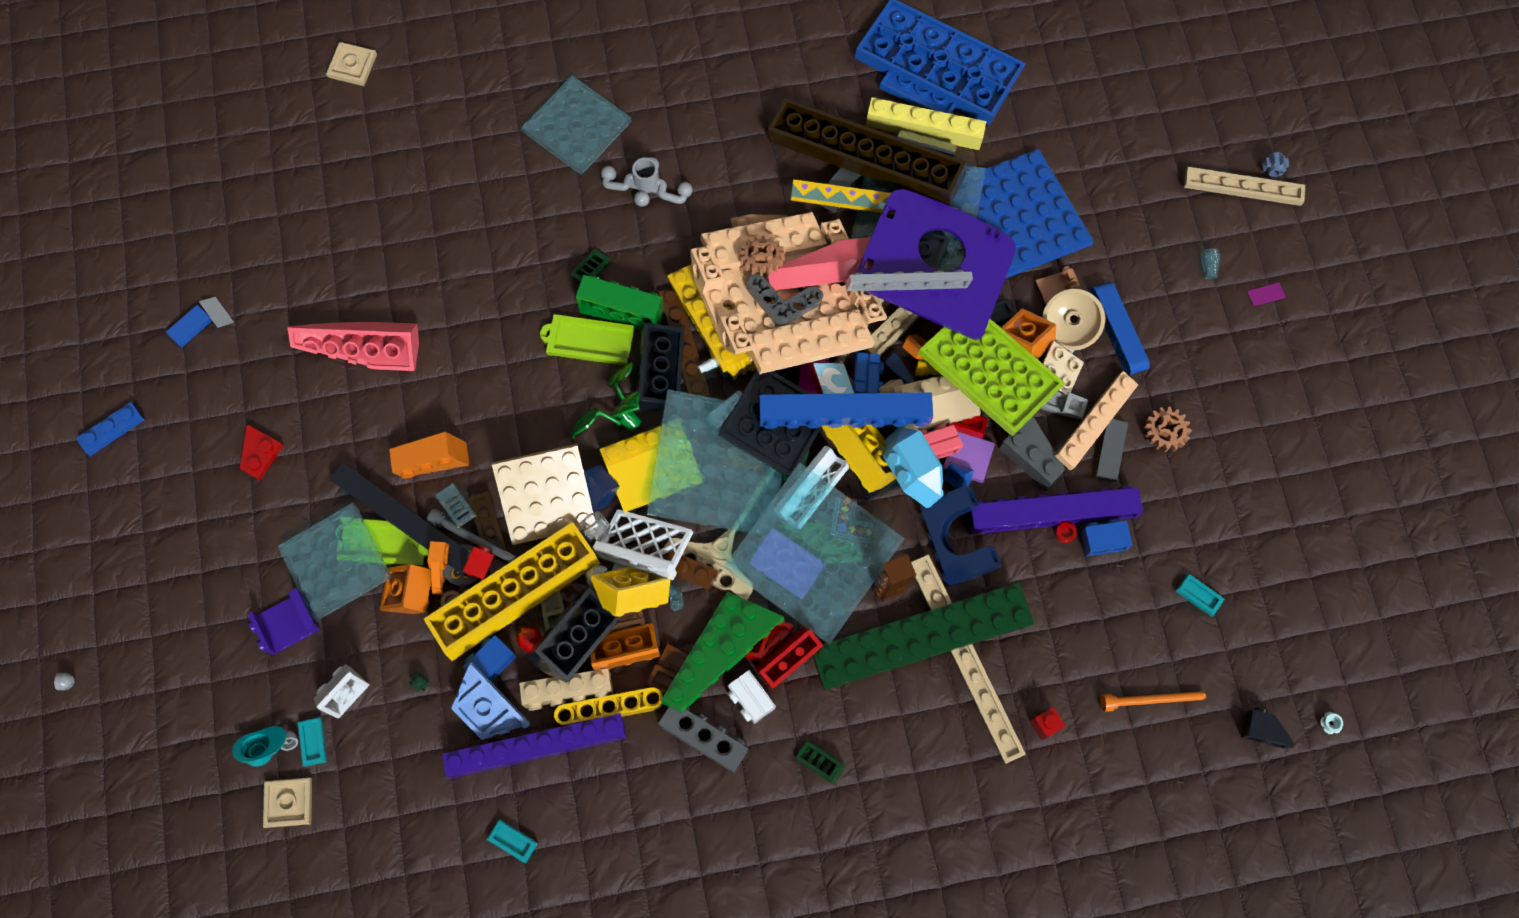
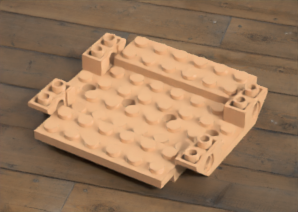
M810 212L703 233L700 239L704 247L691 249L694 281L723 348L733 354L746 352L749 360H754L759 374L872 348L875 342L866 323L869 324L887 319L878 297L865 291L846 292V281H844V286L828 283L775 290L783 301L800 293V288L817 287L823 292V299L817 308L787 325L779 326L769 318L746 289L748 279L752 275V270L745 271V266H741L740 251H742V245H747V240L754 241L755 236L758 240L762 236H765L766 240L773 237V242L779 241V246L784 247L785 261L783 263H786L837 241L848 240L849 238L840 219L821 223L820 229L813 213ZM765 272L763 277L767 280V273ZM810 295V297H809V299H811V298L817 299L816 296L812 297V296ZM769 297L771 301L767 303H773V298ZM799 303L792 304L797 310L803 309ZM724 305H731L733 310L724 308ZM778 313V316H784V317H785V315H786V313H784V314H782V315H780V314Z

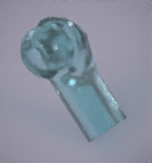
M670 584V608L673 611H680L684 607L683 593L680 589Z

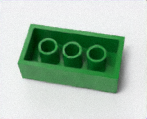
M583 275L576 294L581 314L613 323L634 325V329L637 330L641 329L644 322L661 325L664 317L663 298L655 292L646 293L633 286L625 287L616 281L607 282L594 275Z

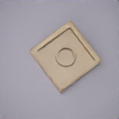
M339 42L326 75L328 78L365 86L377 53L375 50Z
M312 778L264 781L263 828L311 824Z

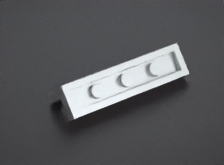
M824 446L774 508L781 520L800 530L849 469L847 461L837 457L830 447ZM836 463L841 465L838 471L831 472ZM828 480L825 487L819 488L821 482ZM815 496L812 503L806 504L809 497ZM802 512V516L798 521L792 519L795 514Z

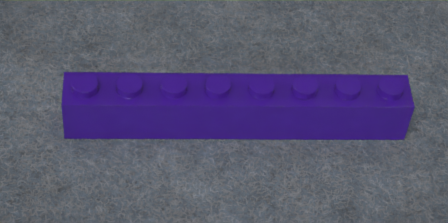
M1123 486L1118 488V490H1110V488H1102L1098 492L1082 490L1078 491L1077 494L1070 495L1068 492H1061L1056 494V496L1050 497L1047 494H1041L1027 499L1026 496H1020L1010 501L1000 498L990 503L980 500L978 501L979 508L968 512L972 535L1058 526L1061 522L1080 524L1113 519L1138 518L1143 513L1139 488Z
M621 713L444 753L442 756L445 775L453 779L627 739L623 716Z

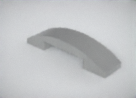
M1057 392L1041 409L1066 417L1082 419L1088 399L1072 393L1065 395Z

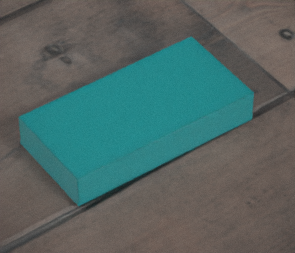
M1189 573L1175 591L1210 617L1214 616L1225 598Z
M318 717L299 721L298 729L303 766L307 767L326 763L327 754L322 718Z
M500 819L487 838L488 841L523 863H527L538 845L536 841Z

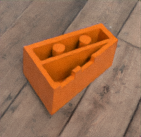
M447 432L389 449L392 473L401 476L403 479L470 465L467 443Z

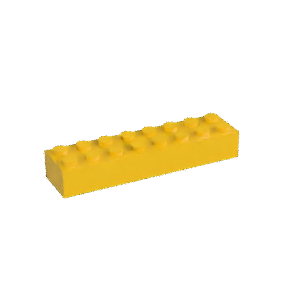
M572 522L424 618V621L445 655L453 661L584 575L594 565H599L600 562Z

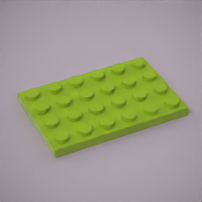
M991 319L988 322L984 335L979 340L970 339L944 327L918 352L925 361L1012 437L1065 384V382Z

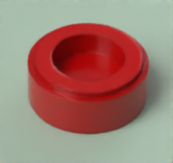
M1061 522L1055 529V536L1062 543H1070L1076 538L1077 529L1070 522Z

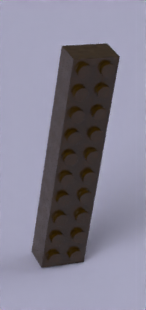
M787 98L784 99L768 128L770 141L774 144L890 186L923 195L948 206H951L966 176V161Z

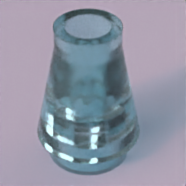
M1205 249L1200 256L1205 279L1207 280L1218 278L1221 257L1218 249Z

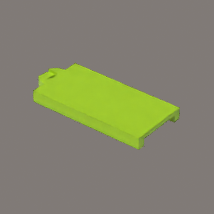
M554 314L552 324H546L542 327L540 337L542 342L547 345V355L626 366L630 356L634 325Z
M344 518V530L340 554L337 557L338 561L399 566L412 564L425 567L429 551L388 521Z

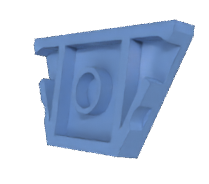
M471 662L451 709L481 740L493 737L495 734L509 733L510 730L516 728H527L530 722Z

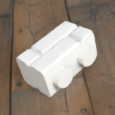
M750 670L728 685L730 691L727 695L734 704L738 702L743 708L740 713L747 722L751 720L753 724L757 723L776 707Z

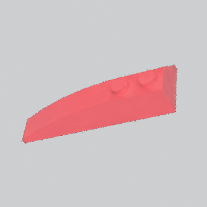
M871 237L840 240L783 263L782 267H778V272L772 270L771 275L767 274V281L774 290L847 281L849 275L856 273ZM867 260L864 268L871 270L873 262Z
M340 322L288 327L290 347L314 354L322 353L333 359L348 360V363L355 365L357 363L363 364L370 369L415 371L419 347L418 326L415 323Z

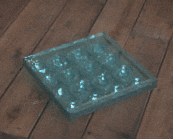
M572 75L524 124L522 132L582 175L632 120L630 116Z
M354 503L278 546L314 621L320 620L392 578Z

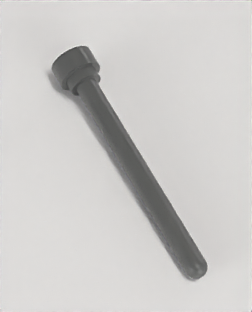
M433 509L429 513L427 522L433 527H444L477 546L481 545L490 549V553L509 563L516 559L515 555L447 520L442 511Z

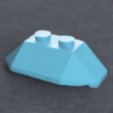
M898 427L886 438L883 457L902 490L926 508H930L943 497L942 465L921 431Z

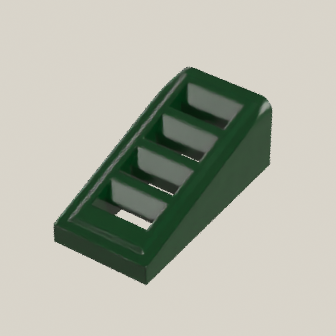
M594 249L571 272V280L580 286L583 278L581 276L582 273L586 276L594 275L599 277L611 262V259ZM597 256L598 258L602 259L603 262L600 263L594 258ZM592 262V263H594L595 265H597L598 267L595 268V267H593L592 265H590V263ZM588 268V269H590V270L593 271V272L590 273V272L586 271L585 269Z
M806 740L795 757L797 761L832 785L836 784L846 768L842 762ZM810 749H813L814 751L807 761L804 760ZM820 754L821 757L819 758L815 766L812 765L817 755ZM825 760H829L823 771H821L820 768ZM835 764L836 767H835V769L833 770V772L831 773V775H830V776L827 775V774L829 773V771L831 770V768L833 767V765Z

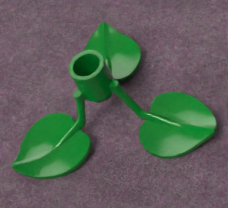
M633 362L617 370L607 383L609 388L615 387L622 400L621 404L612 411L611 416L600 410L597 411L596 407L584 413L573 428V439L575 435L588 428L597 416H603L615 422L618 426L622 424L629 432L634 431L641 424L642 420L633 412L640 409V393L634 391L624 397L619 388L620 382L625 380L631 372Z

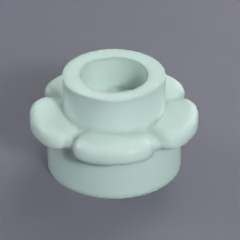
M1328 712L1321 718L1320 724L1324 727L1326 733L1337 734L1342 730L1343 720L1339 715Z

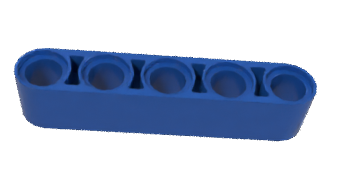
M1109 281L1091 287L1090 293L1103 306L1105 312L1104 327L1125 373L1130 376L1148 370L1150 367L1148 357L1115 285Z

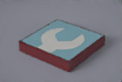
M812 362L808 365L817 394L854 393L844 363Z

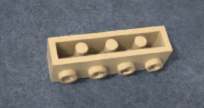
M608 668L576 673L567 683L555 677L519 683L522 706L526 709L528 708L529 711L542 709V706L545 705L558 707L563 705L564 702H579L587 698H599L613 694L611 673Z

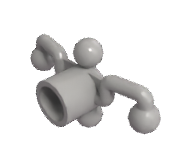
M654 157L638 159L632 167L633 173L627 174L623 183L611 182L616 177V170L613 167L605 166L601 170L602 184L605 188L625 191L629 188L638 189L639 192L634 196V201L640 207L648 205L650 201L648 193L650 192L657 193L661 199L676 204L684 203L693 192L690 183L682 182L677 188L679 196L667 193L666 182L659 178V161ZM644 175H650L648 178H642Z

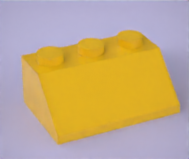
M631 567L591 575V581L602 608L609 611L613 616H623L629 612H640L642 609L656 608L659 605L668 603L670 579Z

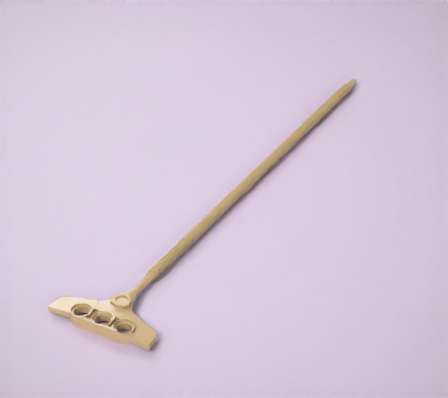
M878 298L879 301H880V303H881V305H882V302H884V300ZM850 354L839 355L835 363H845ZM769 466L765 470L766 473H763V476H761V480L758 481L759 483L756 484L757 487H754L755 490H752L753 494H750L751 497H748V501H745L746 504H743L744 508H742L732 527L714 542L703 544L689 541L683 552V555L693 554L697 561L711 565L719 570L713 586L724 592L731 591L733 594L746 600L752 594L753 586L735 565L731 550L735 532L749 513V510H752L751 507H754V504H756V500L761 496L760 493H763L762 490H765L764 486H767V483L770 482L769 480L772 479L771 476H774L773 473L776 472V470ZM672 538L674 543L682 540L679 538ZM670 540L665 544L664 547L671 545ZM723 576H730L732 584L728 587L722 586L720 579Z

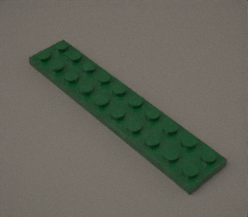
M1019 582L822 644L823 646L813 655L824 690L826 691L1032 626L1035 623Z

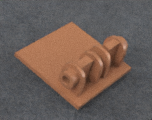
M1069 266L1062 268L1061 273L1036 280L1046 305L1052 297L1064 290H1082L1074 270L1070 269Z

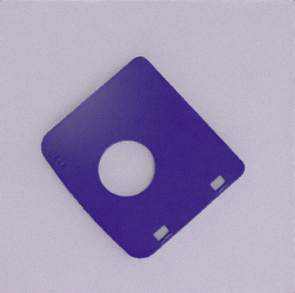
M904 189L892 192L856 273L873 274L875 272H883L884 274H893L898 271L904 273H914L916 271L933 273L938 271L928 266L922 260L918 244L920 238L925 233L933 230H943L953 234L961 242L964 249L963 263L952 271L944 272H954L956 270L972 272L973 280L968 288L865 292L970 339L979 340L985 333L1015 255L1016 246L1009 235L946 204ZM889 210L895 212L893 219L886 217ZM867 260L873 262L871 270L864 268Z

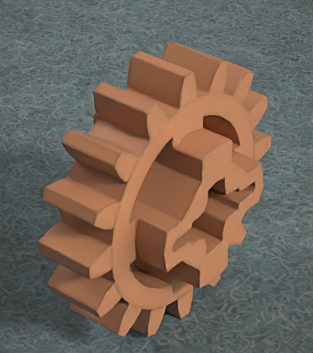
M755 236L754 241L747 240V245L741 246V266H745V271L751 269L752 275L756 274V272H759L760 276H763L765 272L771 275L772 270L778 272V267L783 266V261H785L784 247L779 246V241L773 242V237L766 240L765 236H762L758 240Z
M1160 407L1157 412L1154 410L1150 414L1151 417L1149 416L1146 419L1148 424L1144 426V430L1149 431L1145 437H1151L1152 439L1149 444L1156 443V449L1158 450L1160 447H1163L1164 452H1167L1169 448L1173 452L1178 447L1182 448L1185 445L1184 442L1190 439L1188 435L1192 432L1191 429L1187 428L1190 421L1183 420L1186 415H1178L1179 409L1172 412L1171 407H1168L1166 411L1163 407ZM1156 420H1158V426L1155 428Z

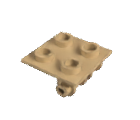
M1053 341L1047 350L1048 353L1043 359L1042 364L1065 382L1059 391L1067 395L1071 393L1084 362Z

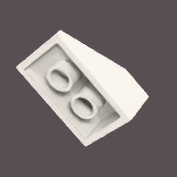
M346 664L343 667H339L333 673V678L327 684H323L317 690V695L313 698L319 710L338 719L370 685Z

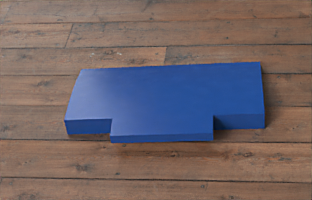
M889 0L857 47L855 53L856 60L886 74L880 83L879 89L915 107L952 114L957 109L977 120L986 121V124L989 126L1026 64L898 0Z

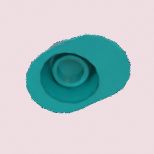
M272 726L244 735L234 744L232 750L233 757L237 761L247 763L253 767L265 765L284 745L287 737L286 731L282 727Z

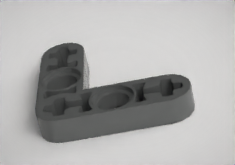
M759 274L751 275L746 285L750 295L769 318L779 326L787 325L817 308L823 299L822 290L817 287H809L783 301L768 281ZM810 295H811L812 297L816 296L817 299H815V298L809 299V297H810ZM769 296L773 298L774 302L767 303L763 298ZM799 303L803 309L797 310L792 304ZM778 313H779L780 315L786 313V315H785V317H784V316H778Z

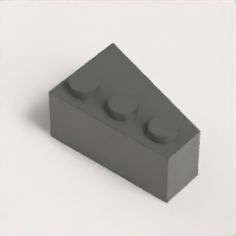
M1034 417L1013 437L1009 435L1000 447V450L1046 491L1065 470L1063 464L1055 457V451Z

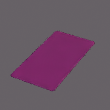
M1279 282L1247 291L1253 306L1286 298Z

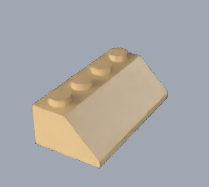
M943 375L896 386L892 390V393L932 392L933 419L931 424L923 427L907 424L903 426L906 428L922 431L935 428L941 424L947 425L951 422L980 416L981 414L980 408Z

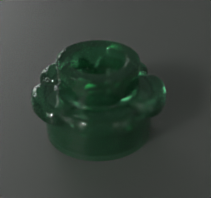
M418 671L413 676H409L412 679L409 684L417 692L420 690L425 691L426 687L430 684Z

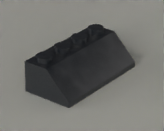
M644 322L639 331L635 391L640 393V409L655 411L679 407L685 328Z
M589 587L581 591L526 654V657L542 672L567 683L621 617L613 616L609 611L602 608L597 593Z

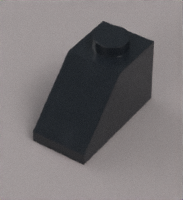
M1258 707L1245 713L1242 738L1284 750L1294 747V742L1276 715L1269 714L1268 710Z

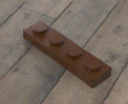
M644 537L639 539L641 544L650 541ZM658 544L660 550L665 548L664 546ZM655 545L644 549L645 554L648 555L657 551ZM672 550L662 556L665 560L672 561L675 552ZM683 554L675 568L677 577L707 590H711L719 571Z

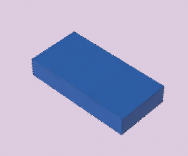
M196 305L167 330L166 333L182 348L210 324L212 319Z

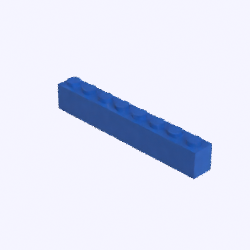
M932 392L760 395L759 399L760 427L764 426L767 429H774L777 426H786L790 429L798 428L799 426L819 428L820 426L828 425L831 428H839L842 425H851L854 428H859L863 425H872L873 427L894 425L895 427H903L907 424L923 427L931 424L933 419Z

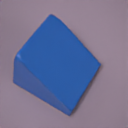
M950 462L944 480L956 489L965 485L969 486L974 470Z

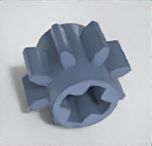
M1280 152L1269 154L1265 158L1266 161L1263 162V171H1267V174L1271 177L1283 175L1286 172V168L1289 167L1288 158H1285V155Z

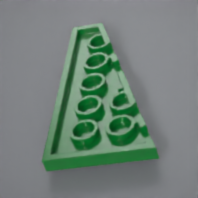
M727 591L661 699L662 704L682 713L702 695L701 693L709 685L717 682L719 676L726 670L729 671L745 657L762 638L765 639L776 625L784 622V616Z

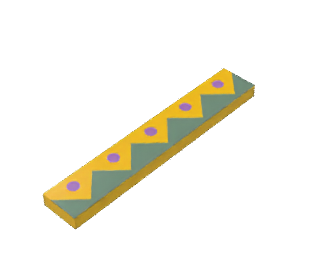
M793 180L791 201L882 213L892 193ZM889 210L887 214L895 215V212Z

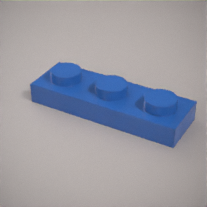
M130 402L76 439L86 454L92 456L145 419L136 406Z

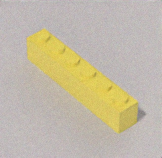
M871 98L866 127L900 133L901 130L912 131L921 136H930L936 140L949 141L952 144L975 150L980 149L986 121L877 98Z

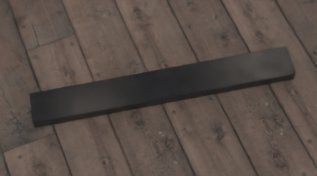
M342 463L329 478L331 482L428 551L430 541L446 542L449 544L447 564L465 576V573L461 571L470 553L346 464Z

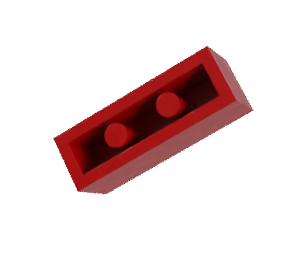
M803 626L754 669L764 682L774 689L823 645L809 628Z

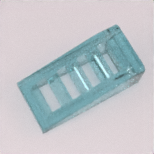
M740 391L734 393L705 417L704 422L714 433L720 428L741 398L742 393Z
M453 483L435 495L458 528L476 516ZM455 495L457 496L455 499H453V500L450 501L449 503H447V504L445 503V502H447L448 500H450L452 497H454ZM458 501H460V503L457 504L456 506H454L453 508H451V509L449 508V507H451L452 505H454L455 503H457ZM462 506L465 507L464 509H462L461 511H459V512L456 513L455 515L453 514L455 511H457V510H458L459 508H461ZM468 511L469 514H467L460 520L457 519L459 516Z

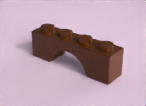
M908 554L882 564L874 582L875 586H873L876 598H880L882 603L906 594L908 591L906 583L914 580L917 574Z

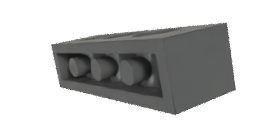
M668 707L658 723L659 727L735 774L749 751L745 747L747 743L738 737L732 739L726 735L728 731L719 725L713 727L708 723L709 719L700 713L694 715L689 712L690 707L686 708L682 713ZM682 719H690L692 726L689 729H682L680 727ZM702 730H708L711 733V738L708 741H701L698 738ZM727 742L730 745V750L727 753H720L717 750L719 743Z

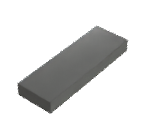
M1112 419L1104 429L1095 474L1096 478L1112 482L1117 481L1128 422Z

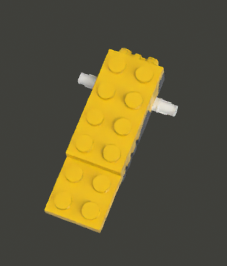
M692 264L667 275L669 283L686 310L687 317L711 359L698 365L701 374L717 368L726 381L730 378L732 380H736L737 377L745 378L748 370H756L754 360L750 361L746 352L733 354L723 348L694 281ZM724 305V308L733 310L731 305Z

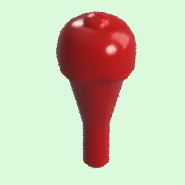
M523 627L517 635V643L521 649L528 653L542 635L535 627ZM545 673V675L547 676V678L553 677V676H550V675H548V674Z

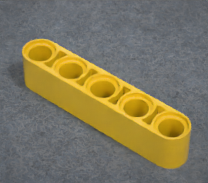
M651 687L563 704L556 708L554 718L563 727L620 713L624 717L654 711L663 705L661 701L663 696L659 689ZM657 694L659 701L656 704H649L647 702L649 695ZM629 698L637 700V705L632 709L625 706ZM608 702L615 704V709L611 713L604 712V706ZM587 706L592 707V715L583 717L582 710ZM563 711L571 712V717L568 721L563 722L560 720V715Z

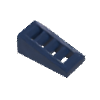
M893 353L885 361L884 372L893 380L902 379L904 385L915 382L896 353Z

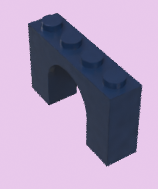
M965 485L946 493L930 508H926L922 504L920 505L922 510L920 512L921 518L927 524L929 530L927 532L928 538L935 546V557L941 563L943 569L942 577L948 585L957 586L1002 567L996 549L993 546H985L971 553L959 555L949 544L948 530L954 519L979 508L972 487Z

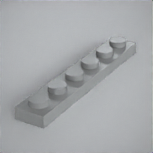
M939 270L933 273H924L923 271L904 273L898 271L893 274H884L883 272L863 274L857 272L849 275L845 285L846 292L968 288L973 280L972 272H964V270H956L954 272Z

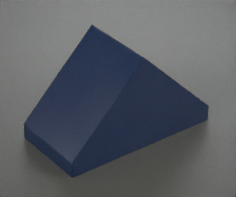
M596 465L584 470L593 512L609 506L620 485L602 465Z

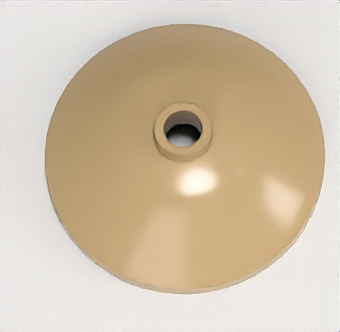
M1068 289L1056 294L1047 303L1043 313L1044 319L1056 324L1055 342L1066 350H1081L1089 347L1100 337L1105 326V312L1102 304L1093 294L1081 289ZM1072 315L1078 317L1076 323L1071 322L1070 317Z

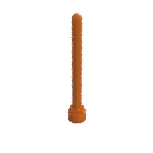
M1196 691L1118 698L1116 695L1102 694L1100 703L1103 712H1111L1117 709L1118 706L1204 700L1206 693Z

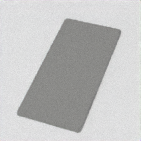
M216 297L199 302L218 328L234 323Z

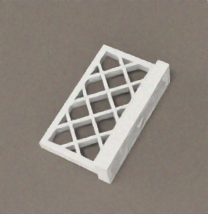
M617 509L601 541H596L593 549L600 559L674 580L677 574L675 568L693 531ZM621 517L629 519L630 523L621 527L617 525ZM641 523L647 524L648 528L636 532L634 526ZM632 528L634 534L623 539L621 532ZM660 528L666 530L667 533L655 538L653 531ZM650 533L652 540L641 544L639 538ZM679 533L684 534L682 540L676 543L673 542L672 536ZM619 535L620 541L613 544L608 543L610 537ZM669 538L671 545L660 550L657 543ZM637 540L639 546L632 549L626 548L625 544ZM652 545L656 546V552L650 555L645 554L644 549ZM674 550L675 555L672 561L663 558V554Z

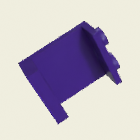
M297 588L288 592L291 598L258 615L253 612L248 613L251 620L248 624L254 633L257 632L259 637L257 643L263 652L274 655L321 630L304 594Z

